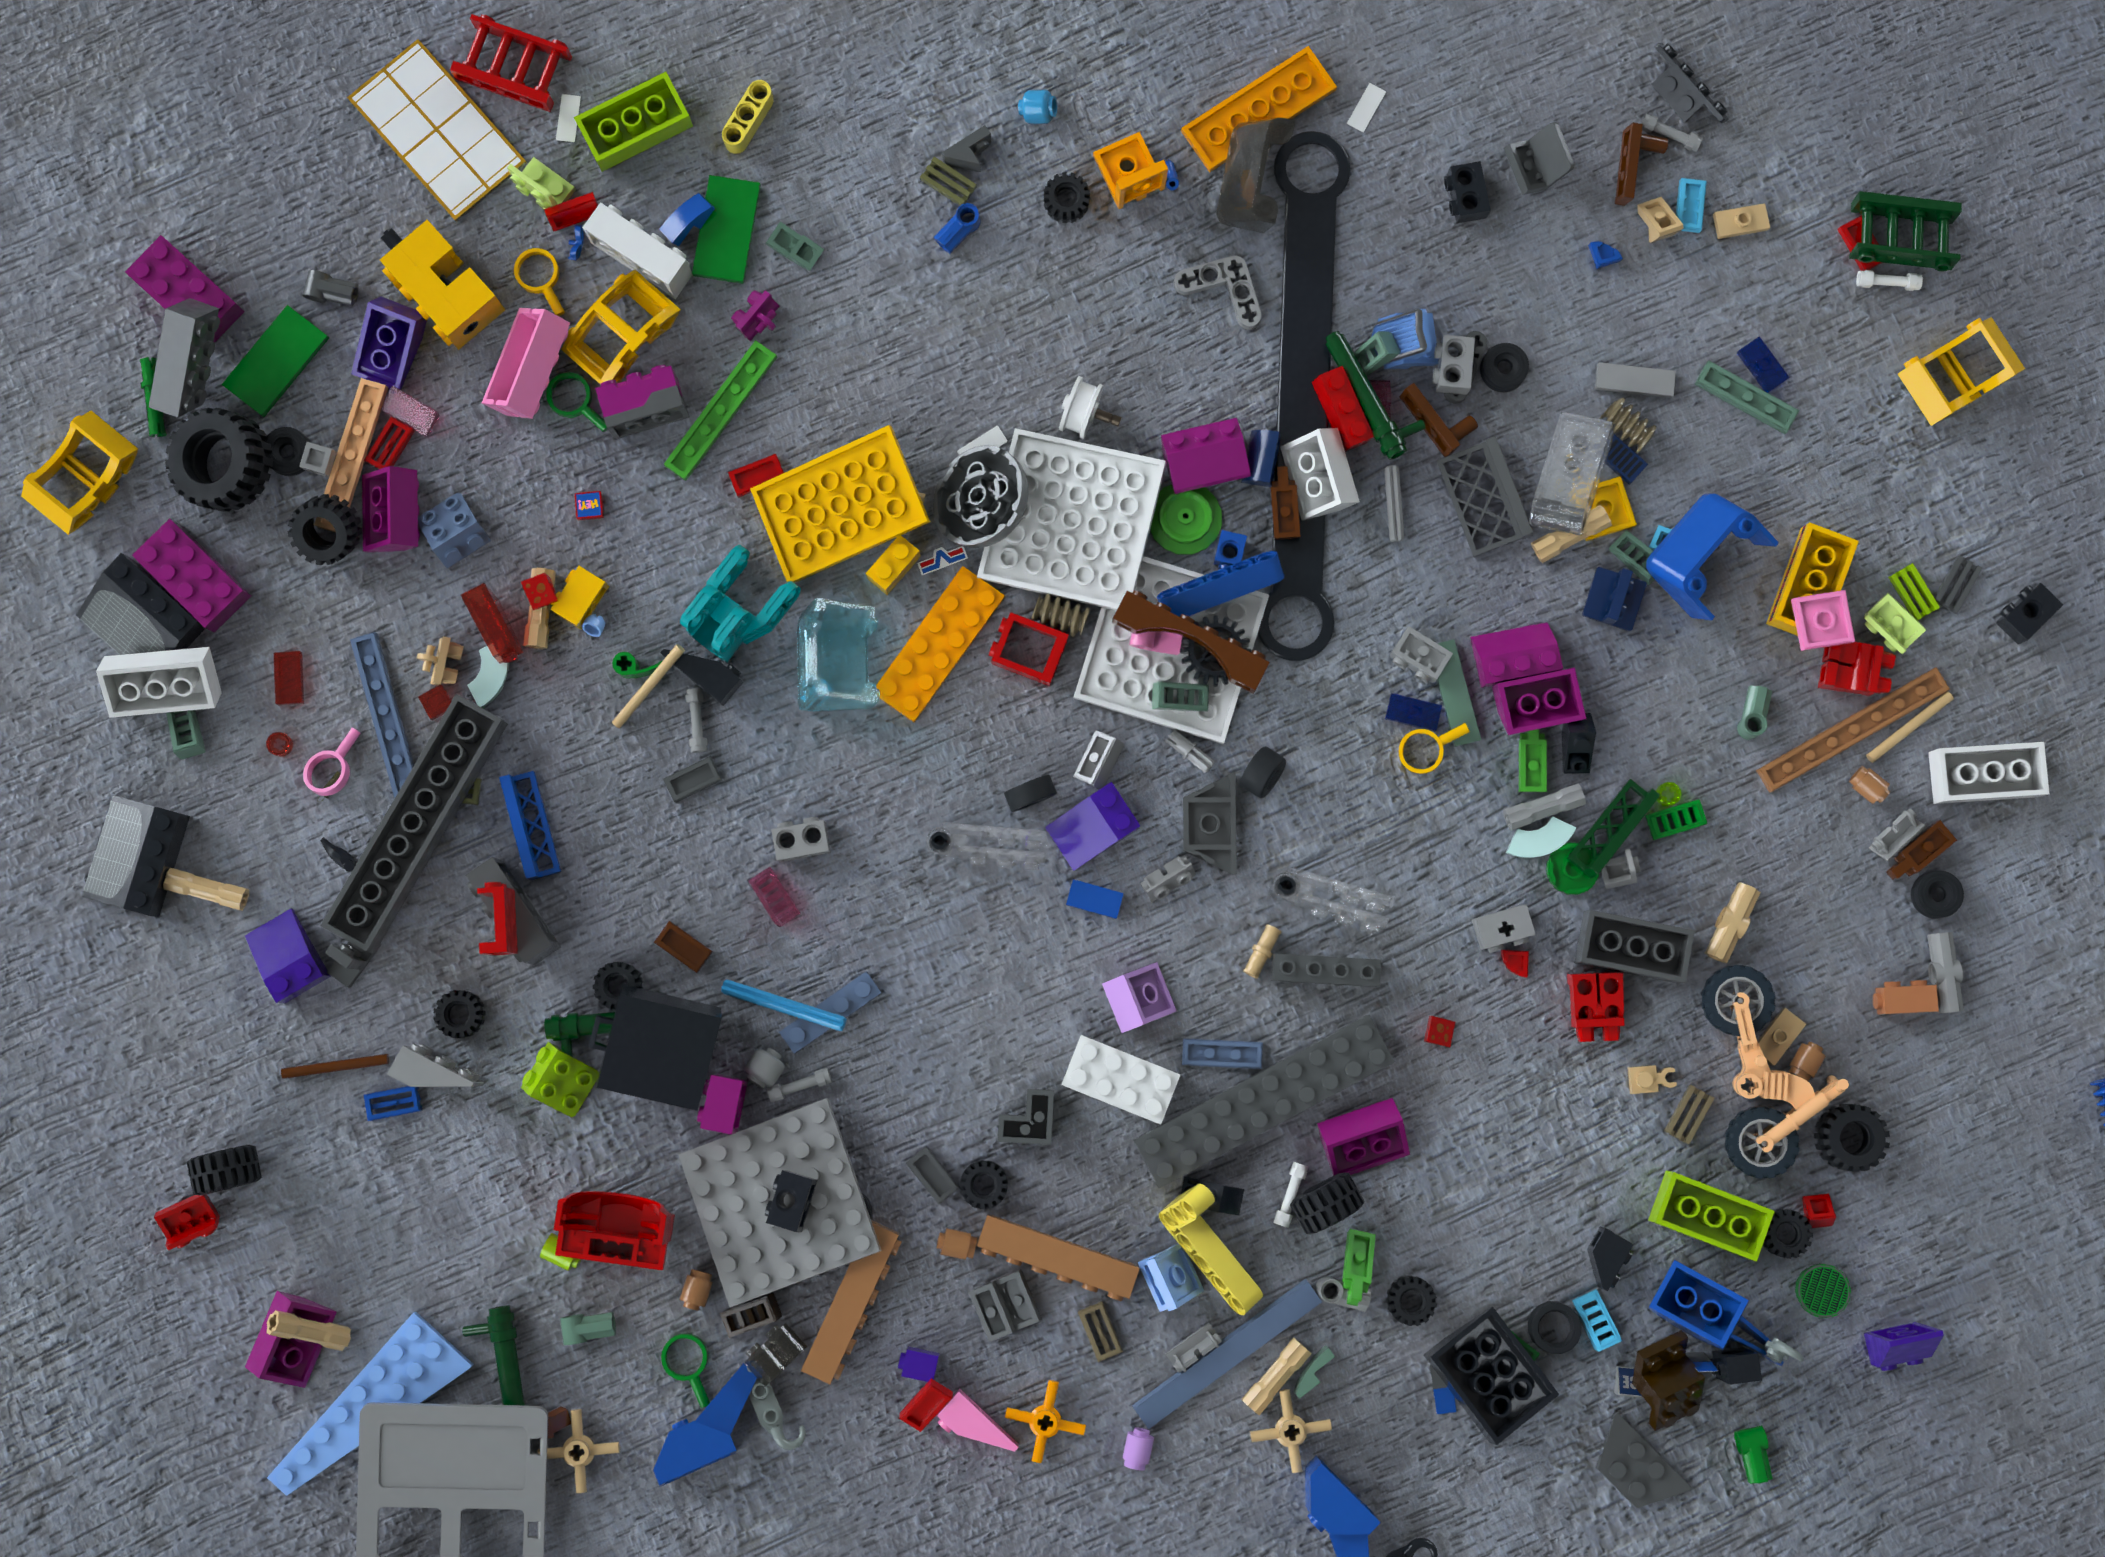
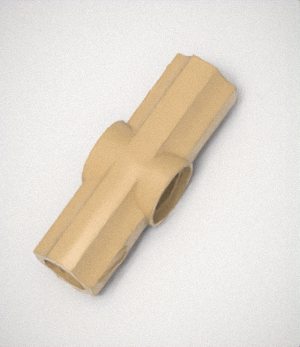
M1741 882L1737 884L1727 907L1722 909L1716 920V930L1705 951L1706 955L1722 963L1728 962L1738 939H1741L1750 924L1749 916L1761 892L1750 885Z

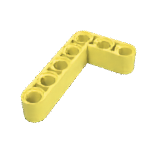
M1197 1184L1168 1204L1159 1213L1160 1221L1237 1314L1245 1315L1262 1299L1263 1293L1200 1216L1215 1202V1198L1205 1185Z

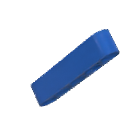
M1268 551L1164 590L1157 595L1158 602L1170 607L1171 613L1179 617L1181 614L1191 616L1280 582L1284 579V573L1277 552Z

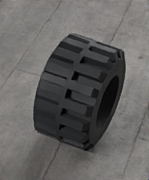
M328 494L312 497L299 506L291 515L293 518L289 520L288 526L292 527V529L287 531L288 537H293V541L290 542L291 546H296L299 549L296 552L299 556L303 554L307 556L306 561L311 563L313 560H316V565H323L325 562L327 565L340 561L354 550L360 541L358 536L362 534V528L357 526L361 523L360 517L356 518L354 515L357 512L354 507L350 509L347 506L349 502L345 499L340 502L339 496L336 495L330 498ZM315 517L324 518L334 526L336 531L335 542H329L319 537L314 528Z
M1839 1104V1106L1829 1108V1113L1824 1112L1820 1116L1823 1120L1822 1122H1817L1815 1126L1819 1128V1132L1814 1133V1138L1819 1141L1815 1146L1817 1150L1822 1151L1820 1154L1821 1158L1828 1160L1827 1164L1852 1172L1870 1170V1166L1876 1167L1880 1164L1879 1158H1885L1886 1153L1883 1150L1884 1148H1889L1890 1143L1886 1142V1137H1890L1889 1131H1884L1883 1127L1887 1126L1885 1120L1879 1119L1881 1115L1878 1112L1871 1111V1108L1867 1106ZM1849 1122L1858 1124L1863 1133L1861 1147L1852 1154L1845 1151L1840 1141L1841 1131Z
M253 1145L220 1150L193 1157L187 1161L192 1191L195 1195H205L251 1184L262 1178L256 1146Z
M1339 1173L1295 1197L1290 1206L1306 1234H1314L1335 1225L1355 1213L1364 1204V1199L1350 1174Z

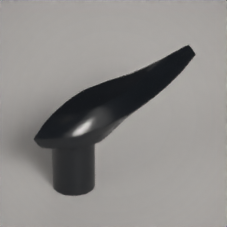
M323 837L320 841L331 859L346 871L352 872L357 864L356 860L347 851L331 844Z

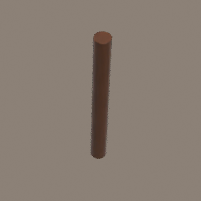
M381 1054L282 1068L281 1077L282 1079L387 1065L389 1064V1055Z

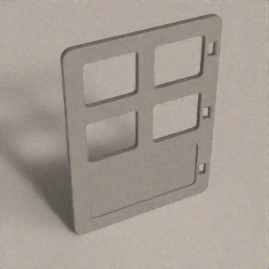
M375 1402L364 1405L360 1411L356 1557H388L381 1556L378 1553L379 1509L381 1507L440 1509L441 1548L439 1557H463L461 1555L463 1509L522 1510L524 1513L523 1557H544L548 1412L541 1406ZM540 1438V1454L531 1453V1439ZM538 1521V1537L528 1536L529 1522Z

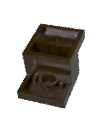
M1682 1330L1637 1351L1632 1384L1651 1406L1649 1424L1654 1431L1663 1427L1668 1428L1677 1420L1685 1416L1690 1417L1694 1415L1700 1408L1705 1376L1696 1370V1366L1686 1355L1688 1336Z

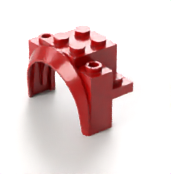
M583 1191L569 1194L559 1199L557 1203L553 1230L559 1231L555 1255L664 1270L667 1246L672 1238L675 1214H670L661 1203L636 1195L604 1191Z

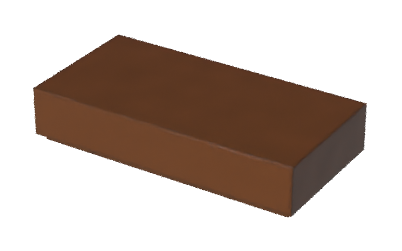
M671 921L666 924L654 941L656 945L696 973L700 971L713 952Z

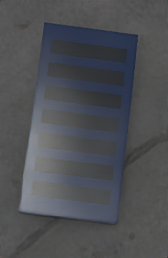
M1610 430L1591 449L1598 458L1616 474L1621 476L1629 485L1648 465Z

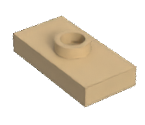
M1765 203L1717 211L1713 214L1718 239L1763 232L1770 229Z
M1786 1008L1781 1009L1758 1039L1764 1057L1772 1066L1776 1065L1806 1025V1023Z

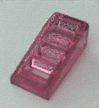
M768 867L748 881L769 916L778 927L783 926L801 913L771 867ZM770 878L772 879L773 882H771L762 889L759 888L761 884H763ZM777 887L778 891L767 898L765 897L767 893ZM781 897L784 898V900H782L775 906H771L773 902L777 901Z

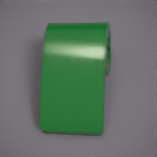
M620 652L613 658L612 665L615 672L621 677L631 679L651 675L661 662L640 670L639 662L632 654ZM625 660L632 664L631 667H627V671L620 667L621 664H625Z

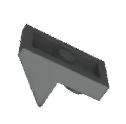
M986 125L943 151V162L948 166L981 172V164L974 153L983 152L991 143V133Z

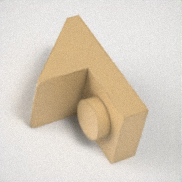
M1662 197L1638 204V214L1649 227L1650 243L1673 236L1684 229L1683 223Z

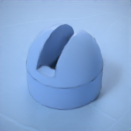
M596 614L589 615L582 624V629L593 637H599L605 627L603 617H597Z

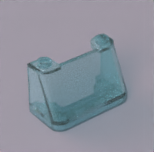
M815 598L802 612L797 625L798 705L801 711L819 712L871 709L878 703L880 691L875 683L868 682L867 639L877 629L878 619L875 617V607Z

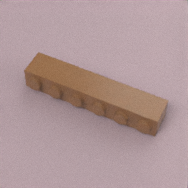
M987 1214L977 1244L978 1247L982 1248L981 1253L992 1257H996L997 1253L1007 1256L1006 1261L1018 1266H1021L1022 1262L1032 1265L1031 1270L1044 1275L1047 1274V1271L1058 1274L1056 1278L1070 1284H1072L1073 1280L1082 1282V1288L1097 1292L1098 1288L1108 1291V1297L1123 1301L1124 1297L1130 1299L1140 1269L1138 1265Z
M872 1221L882 1251L850 1263L801 1369L802 1372L828 1384H831L833 1378L839 1380L845 1367L844 1364H841L844 1354L850 1355L857 1341L852 1338L856 1328L862 1330L868 1315L863 1314L867 1304L873 1306L879 1290L875 1289L878 1280L884 1281L891 1267L886 1264L890 1254L896 1256L902 1241L898 1240L900 1233L875 1221Z

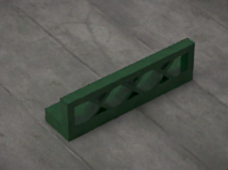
M1629 779L1566 859L1589 878L1598 875L1661 795L1653 788L1646 792L1632 779ZM1629 788L1641 797L1637 804L1626 805L1625 793ZM1621 800V805L1616 806L1618 802ZM1622 809V823L1611 825L1610 812ZM1596 830H1607L1608 840L1605 844H1595L1594 833ZM1590 839V845H1585ZM1581 849H1591L1592 861L1588 866L1576 857Z

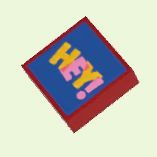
M601 491L575 493L576 518L578 521L604 518Z

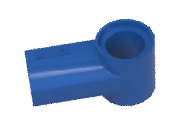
M970 203L959 206L956 214L934 236V240L949 254L971 232L979 228L981 220L976 206ZM967 213L975 215L974 220L969 223L963 222L962 217Z

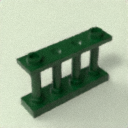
M1859 191L1852 201L1851 212L1862 215L1861 243L1858 242L1849 254V259H1856L1863 263L1873 261L1934 268L1942 272L1952 270L1961 259V254L1949 253V224H1953L1962 212V203ZM1873 215L1888 218L1887 246L1872 244ZM1898 218L1911 219L1913 221L1912 249L1898 247ZM1924 221L1939 224L1938 252L1923 250Z

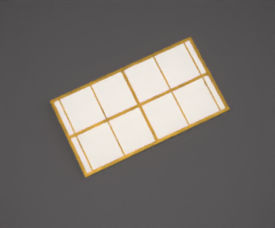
M419 39L414 41L408 48L347 97L456 222L512 176L507 169L510 164L519 170L527 163Z

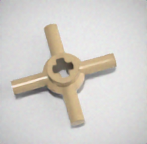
M1284 1389L1279 1391L1283 1416L1277 1421L1275 1428L1251 1431L1250 1436L1252 1442L1277 1439L1280 1444L1288 1447L1292 1473H1298L1303 1471L1299 1445L1304 1442L1307 1434L1332 1430L1330 1419L1305 1423L1302 1418L1294 1415L1290 1389ZM1288 1425H1293L1295 1429L1298 1428L1297 1431L1293 1432L1292 1437L1284 1433V1431L1289 1429Z
M582 1409L571 1410L572 1436L566 1440L563 1447L547 1448V1459L564 1458L568 1465L574 1467L576 1493L587 1492L585 1466L593 1460L595 1455L620 1453V1443L594 1444L588 1436L583 1435ZM578 1445H580V1449H584V1453L580 1457H578V1453L573 1451Z

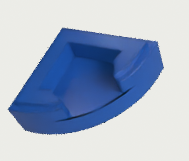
M1596 241L1588 245L1597 269L1620 262L1623 259L1616 248L1614 249L1603 242Z

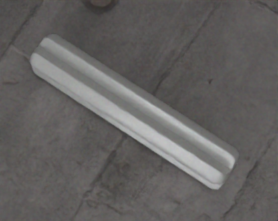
M1392 465L1387 466L1384 470L1389 539L1391 542H1401L1404 540L1400 473L1399 467Z

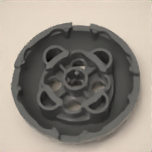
M989 445L971 448L956 457L949 464L951 468L943 480L939 479L934 493L933 513L939 530L951 541L964 547L983 548L1003 540L1019 524L1027 507L1028 481L1020 463L1007 451Z

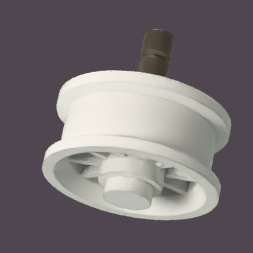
M1078 376L1070 395L1066 394L1063 401L1062 409H1064L1059 430L1064 431L1065 428L1080 433V438L1084 439L1094 418L1119 427L1122 417L1099 409V401L1104 385L1099 384L1096 387L1083 382V377Z

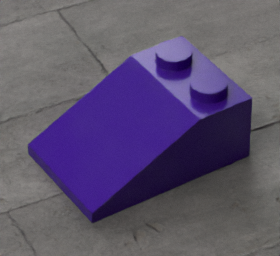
M381 296L369 301L351 374L359 378L384 384L388 389L395 392H401L423 339L427 320L417 310Z
M1110 782L1045 828L1072 870L1075 871L1140 828V824L1113 783Z
M292 908L245 935L261 977L276 1003L285 1004L331 977L327 973V968Z
M1917 1322L1864 1333L1870 1363L1881 1368V1371L1897 1369V1364L1907 1362V1365L1924 1363L1923 1359L1933 1356L1944 1336L1943 1330Z

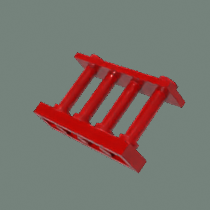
M471 14L470 20L478 31L466 61L462 63L453 61L450 71L454 78L551 112L554 102L547 90L559 59L562 58L568 61L572 59L567 45L559 40L553 39L551 42L496 23L493 18L487 15L479 17ZM490 33L502 39L490 70L487 69L485 72L477 69L475 65L487 34ZM513 41L526 47L514 78L508 80L502 78L499 73ZM539 50L550 54L538 86H534V88L525 86L523 81L535 51Z

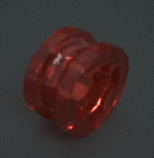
M274 732L267 738L266 747L271 754L284 757L292 751L293 741L282 732ZM278 738L285 741V746L282 745V750L274 748V743H277L276 739Z

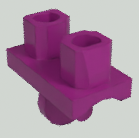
M753 290L747 300L752 307L747 313L741 309L737 310L731 317L738 330L749 341L757 333L761 334L765 328L771 331L776 328L772 320L777 315L775 311L780 306L767 291L760 293Z

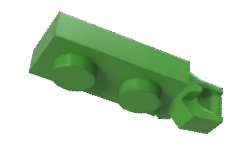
M1539 729L1520 733L1519 792H1547V739H1545L1544 733H1539Z
M1349 1229L1347 1232L1342 1282L1343 1288L1348 1289L1347 1304L1358 1306V1303L1362 1300V1292L1367 1293L1368 1287L1371 1284L1376 1234Z

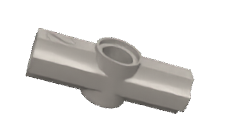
M1953 932L1929 934L1927 936L1931 963L1928 966V974L1931 984L1937 985L1938 1013L1964 1011L1960 983L1963 980V970L1960 961L1956 959Z

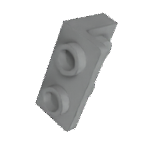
M1408 626L1389 656L1393 658L1392 662L1399 668L1404 670L1409 668L1414 671V676L1420 681L1434 683L1453 653Z

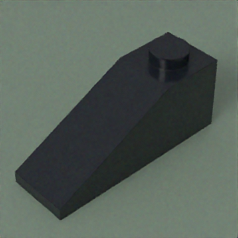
M663 649L660 653L663 657H666L671 650ZM683 653L673 664L722 706L726 704L743 684V681L739 678L741 672L730 663L726 667L718 661Z

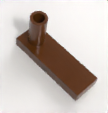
M1633 122L1623 130L1615 204L1625 206L1634 199L1639 151L1645 150L1664 154L1668 147L1667 138L1642 134L1643 124Z
M1415 383L1408 386L1399 396L1417 421H1424L1426 427L1424 431L1444 457L1451 455L1461 445L1458 441L1478 428L1476 420L1468 415L1449 429Z

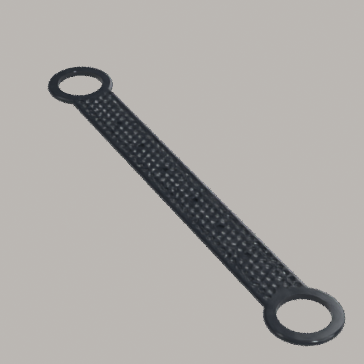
M1316 131L1302 132L1289 138L1280 147L1274 161L1276 182L1281 191L1286 195L1277 431L1281 435L1280 447L1317 429L1328 428L1329 423L1312 382L1319 375L1330 371L1331 353L1326 346L1327 341L1325 338L1332 333L1337 197L1347 186L1351 170L1349 157L1344 147L1330 135ZM1307 144L1320 145L1334 155L1338 164V176L1333 185L1325 191L1319 193L1303 192L1290 182L1286 172V163L1290 154L1300 146ZM1280 447L1275 468V481H1278L1277 467L1286 466ZM1299 513L1301 538L1274 540L1273 527L1272 551H1276L1278 554L1284 579L1271 585L1258 635L1263 645L1272 654L1285 660L1302 661L1316 656L1328 645L1333 635V611L1326 598L1322 595L1325 515L1301 520ZM1292 596L1305 598L1311 601L1319 610L1322 627L1319 636L1312 644L1303 648H1289L1280 644L1273 637L1269 628V615L1275 604L1284 598Z

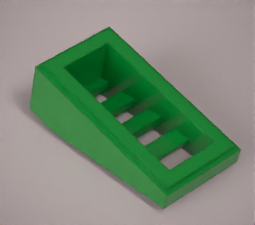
M1699 799L1645 815L1653 840L1707 824ZM1690 807L1692 809L1696 821L1694 823L1692 822L1688 808ZM1681 810L1686 825L1682 826L1677 811ZM1667 814H1671L1675 826L1674 829L1670 827ZM1657 817H1661L1664 832H1660L1656 820Z

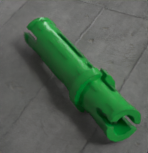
M149 357L142 358L140 363L143 381L140 384L145 394L149 437H155L156 434L157 437H164L167 433L163 412L149 408L157 358L152 357L151 361H149Z

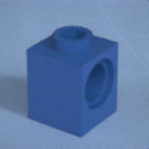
M1222 530L1213 565L1218 566V569H1222L1242 561L1247 536ZM1226 547H1231L1236 551L1237 556L1231 559L1226 558L1222 550Z

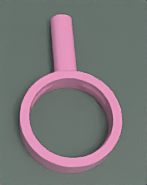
M351 728L335 752H319L306 763L303 772L304 782L314 793L321 796H330L339 792L346 785L350 775V768L344 757L361 734L359 731ZM328 758L338 759L342 766L339 779L330 787L323 789L315 788L312 784V772L316 765Z

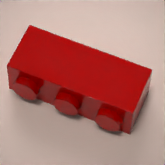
M1343 365L1319 375L1312 382V385L1331 427L1338 428L1345 452L1366 444L1374 437Z

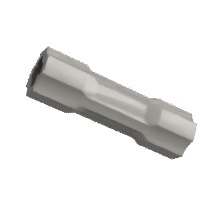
M1578 783L1533 801L1504 809L1503 814L1508 828L1512 831L1548 816L1586 804V800Z

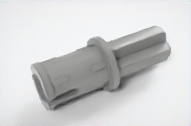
M1175 729L1169 735V738L1166 739L1165 742L1183 755L1182 759L1185 760L1187 758L1205 773L1212 768L1214 760L1196 747V742H1190L1178 730Z

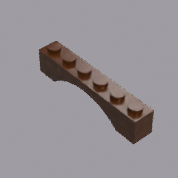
M1134 590L1133 593L1126 591L1112 618L1113 624L1135 635L1146 632H1167L1189 638L1206 648L1217 659L1230 683L1254 694L1270 663L1265 660L1266 656L1256 650L1249 652L1241 648L1242 644L1235 639L1228 638V640L1219 637V632L1211 627L1204 626V628L1195 625V620L1187 615L1181 614L1179 617L1171 613V608L1163 603L1157 602L1155 605L1147 601L1148 597L1139 591Z

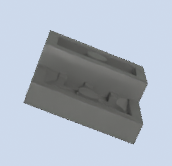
M1022 1269L969 1291L989 1342L1042 1320Z

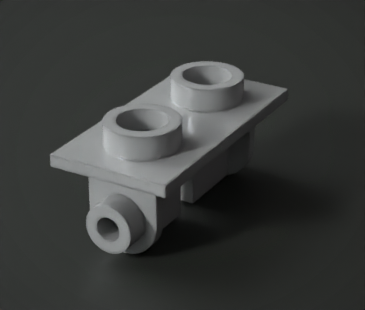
M1912 809L1903 810L1891 827H1887L1878 837L1873 838L1874 842L1869 849L1886 861H1889L1925 827V824L1915 819L1917 815Z
M1185 855L1181 858L1178 856L1163 866L1168 873L1165 876L1157 869L1143 878L1144 881L1140 884L1144 891L1147 892L1151 902L1165 898L1171 890L1179 885L1183 886L1189 883L1192 877L1196 875L1191 862L1189 863Z
M1208 1322L1165 1354L1178 1373L1181 1371L1186 1372V1368L1199 1360L1198 1357L1200 1355L1204 1356L1215 1347L1218 1349V1344L1222 1340Z

